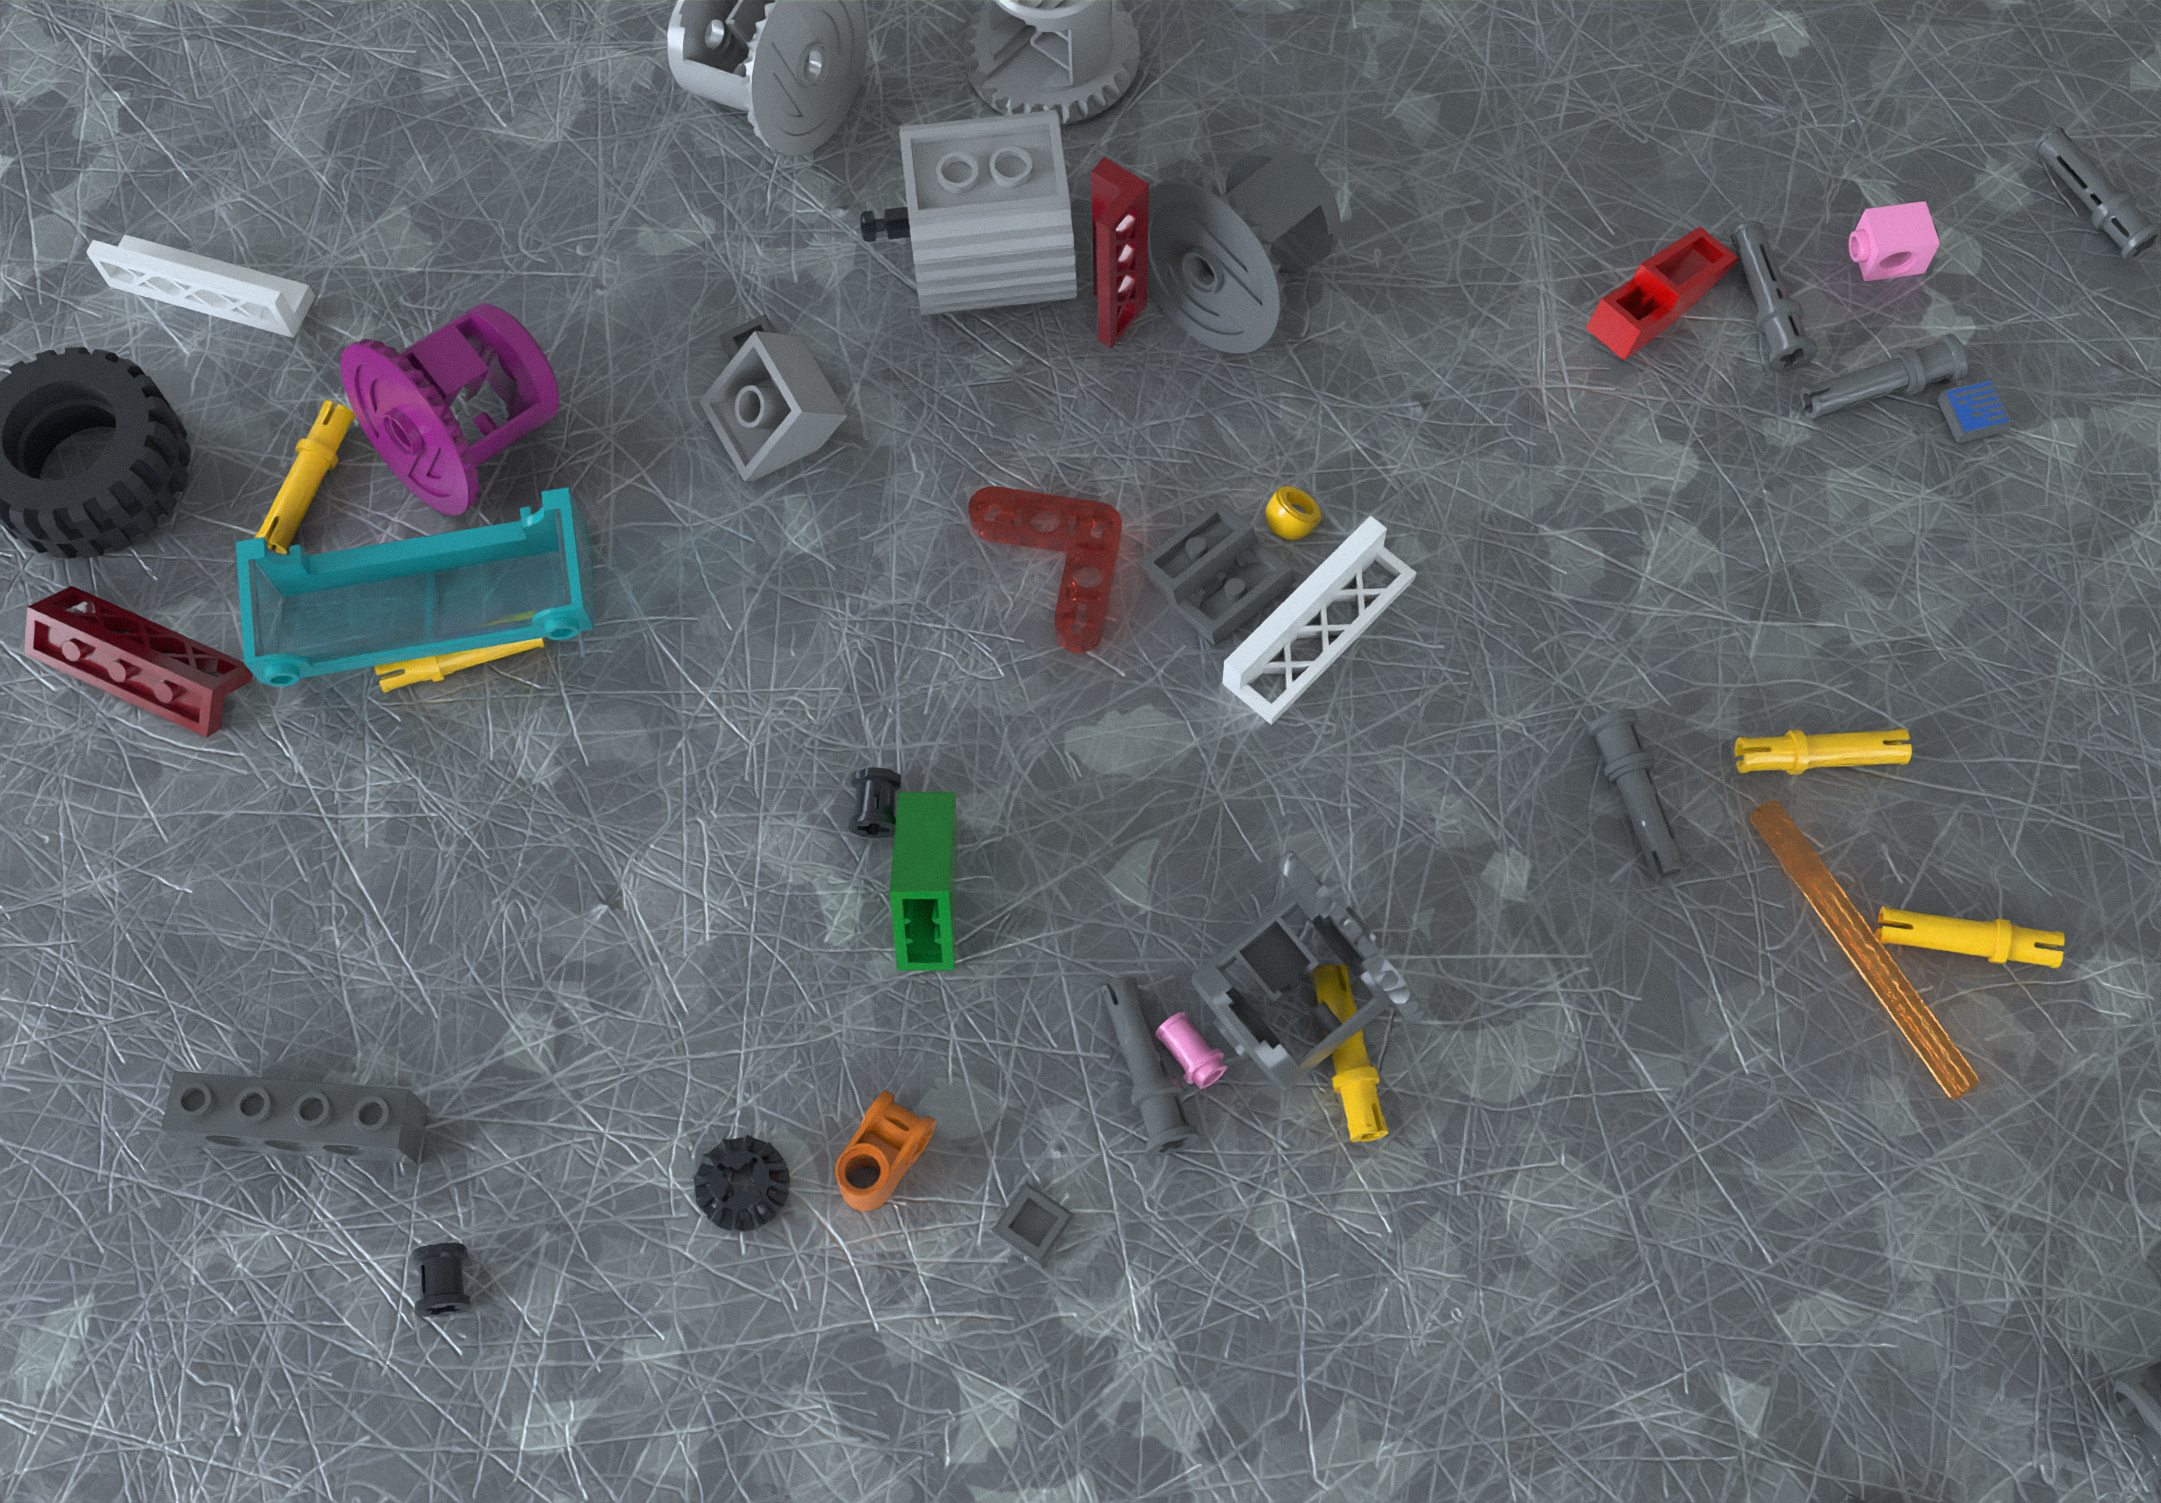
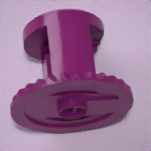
M481 303L398 353L394 347H386L381 341L362 339L346 347L341 355L340 369L343 385L350 405L366 436L391 471L415 496L431 508L446 515H460L476 502L480 487L477 482L479 472L476 468L553 419L558 412V384L544 352L533 336L515 317L491 304ZM486 378L498 396L508 404L506 410L510 415L507 418L508 422L499 428L486 412H482L475 417L473 422L485 437L468 447L467 443L469 440L464 437L459 426L460 422L455 419L449 407L463 387L466 388L465 396L468 400L475 397Z

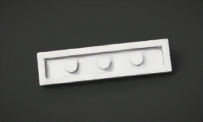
M125 234L118 246L92 240L86 251L109 287L292 338L295 337L315 298L312 289L307 284Z
M1372 516L1363 522L1224 661L1222 684L1271 725L1415 580L1417 572L1384 547L1387 528ZM1374 561L1396 577L1387 588L1363 589L1362 573ZM1355 581V589H1347ZM1364 601H1373L1365 609ZM1333 602H1356L1358 617L1351 624L1327 625L1326 609ZM1319 617L1320 625H1311ZM1321 637L1322 653L1315 661H1291L1290 645L1297 638ZM1328 637H1337V638L1329 645ZM1283 653L1284 662H1274ZM1292 673H1302L1294 682L1292 681ZM1261 674H1285L1286 690L1272 704L1250 686Z

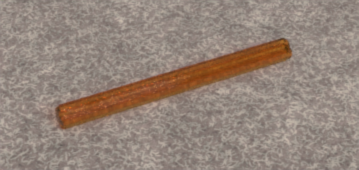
M1771 800L1760 805L1750 814V821L1947 1096L1951 1099H1957L1976 1088L1979 1084L1978 1076L1781 804L1776 800Z

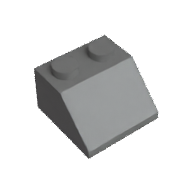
M761 331L753 332L699 401L744 482H754L818 451L848 416L801 336Z

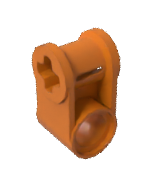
M887 1090L881 1092L871 1104L859 1129L839 1156L835 1165V1176L844 1201L851 1208L859 1211H873L881 1207L889 1199L908 1168L914 1164L926 1148L937 1125V1121L930 1116L922 1119L894 1102L895 1095ZM861 1167H872L881 1173L878 1181L873 1186L865 1189L853 1187L849 1183L850 1176L856 1169Z

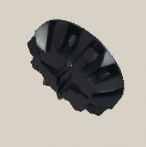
M749 1135L731 1140L722 1139L720 1144L712 1151L703 1154L702 1163L697 1174L693 1177L696 1202L703 1214L716 1226L734 1232L755 1230L772 1221L783 1208L790 1189L789 1170L781 1154L770 1142H764ZM753 1167L754 1171L750 1179L761 1196L758 1197L752 1192L748 1194L740 1190L734 1197L731 1196L729 1198L728 1194L731 1191L732 1185L727 1180V1176L723 1171L727 1169L730 1172L735 1171L742 1174L747 1168L751 1169Z

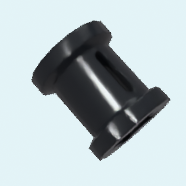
M869 767L852 773L851 785L856 789L855 815L849 819L848 828L850 832L868 838H885L895 835V791L901 788L902 778L900 774L890 769ZM874 797L877 799L876 809L874 808Z
M440 1243L422 1246L412 1251V1261L415 1265L419 1266L421 1299L415 1302L416 1315L423 1317L449 1316L465 1312L471 1308L470 1297L464 1294L462 1261L468 1258L467 1247L464 1244Z

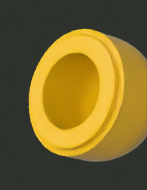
M1292 486L1279 487L1269 500L1265 510V519L1269 529L1276 536L1285 540L1305 538L1315 529L1322 518L1320 508L1314 499L1304 491ZM1291 504L1301 506L1306 514L1299 512Z

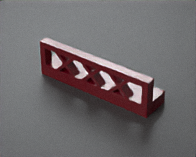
M1103 157L1091 171L1094 295L1098 298V341L1112 348L1147 306L1149 183Z
M70 586L27 607L24 641L25 655L205 737H209L221 729L225 696L248 684L253 679L252 672L244 665V662L74 586ZM73 607L85 613L69 612L67 610ZM113 631H127L129 633H116ZM158 651H172L176 654H162ZM205 672H218L223 675L216 678Z

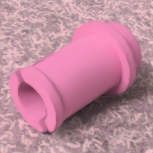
M1179 1012L1171 1016L1157 1029L1155 1033L1156 1038L1165 1045L1185 1070L1183 1077L1188 1084L1195 1083L1199 1089H1204L1218 1080L1226 1071L1227 1066L1222 1061L1224 1053L1218 1048L1214 1050L1190 1022L1185 1012Z

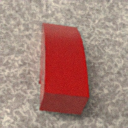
M1699 226L1641 263L1630 281L1603 297L1588 322L1586 329L1622 360H1626L1691 308L1735 265L1739 257Z

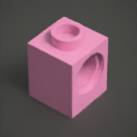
M1926 201L1865 209L1855 231L1850 234L1849 238L1850 256L1855 263H1859L1864 282L1924 274L1940 245Z

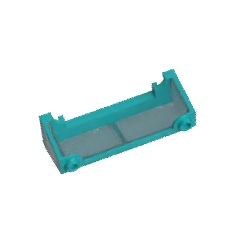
M569 487L541 491L542 508L535 514L531 506L520 508L521 521L315 555H308L300 544L289 546L290 555L273 553L268 550L267 541L264 537L237 541L236 554L244 665L262 685L286 687L298 683L300 678L544 637L552 640L573 638L580 631L594 629L593 551L590 532Z

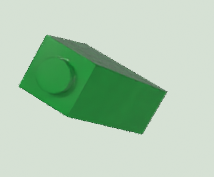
M898 792L890 881V901L897 971L955 970L958 852L955 792Z

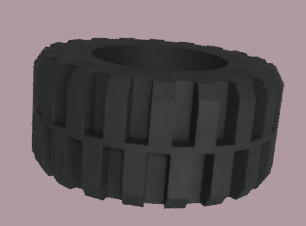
M86 347L65 348L64 354H57L54 350H48L36 354L37 360L25 364L22 360L8 368L11 373L0 381V524L14 539H20L26 547L38 553L49 551L53 557L66 559L75 558L76 552H79L84 558L104 555L103 549L113 547L116 551L132 545L130 539L141 532L147 536L158 527L155 522L162 513L168 516L178 502L174 494L176 491L182 492L189 476L184 467L188 466L191 461L190 446L185 440L187 432L183 423L151 377L145 375L141 367L131 360L119 359L116 353L103 349H94L92 355ZM89 428H116L109 448L94 465L68 478L40 480V473L45 460L52 450L64 439Z

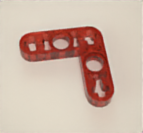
M989 486L978 490L971 497L968 504L970 526L977 536L992 542L1067 553L1054 615L1055 636L1058 643L1064 649L1073 653H1085L1094 649L1100 643L1104 633L1122 541V519L1118 511L1111 505L1103 502ZM991 506L1000 507L1001 514H997L995 521L985 520V513H989ZM1016 509H1022L1021 527H1016L1014 524V518L1017 519ZM1040 512H1052L1060 519L1059 526L1049 532L1038 531L1030 524L1031 519ZM1069 517H1076L1074 535L1068 534ZM1095 522L1105 523L1106 530H1103L1101 533V538L1091 536L1090 529L1094 528ZM1092 566L1102 572L1104 576L1102 582L1092 588L1079 586L1073 579L1074 574L1083 567ZM1078 603L1087 605V626L1082 629L1081 634H1074L1071 632V624H1074L1076 621Z

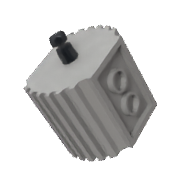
M1056 110L899 126L907 207L885 209L884 218L876 219L873 211H864L860 216L862 237L867 242L876 241L877 232L883 231L886 232L889 240L911 237L921 315L1076 299V261L1071 204L1059 116Z

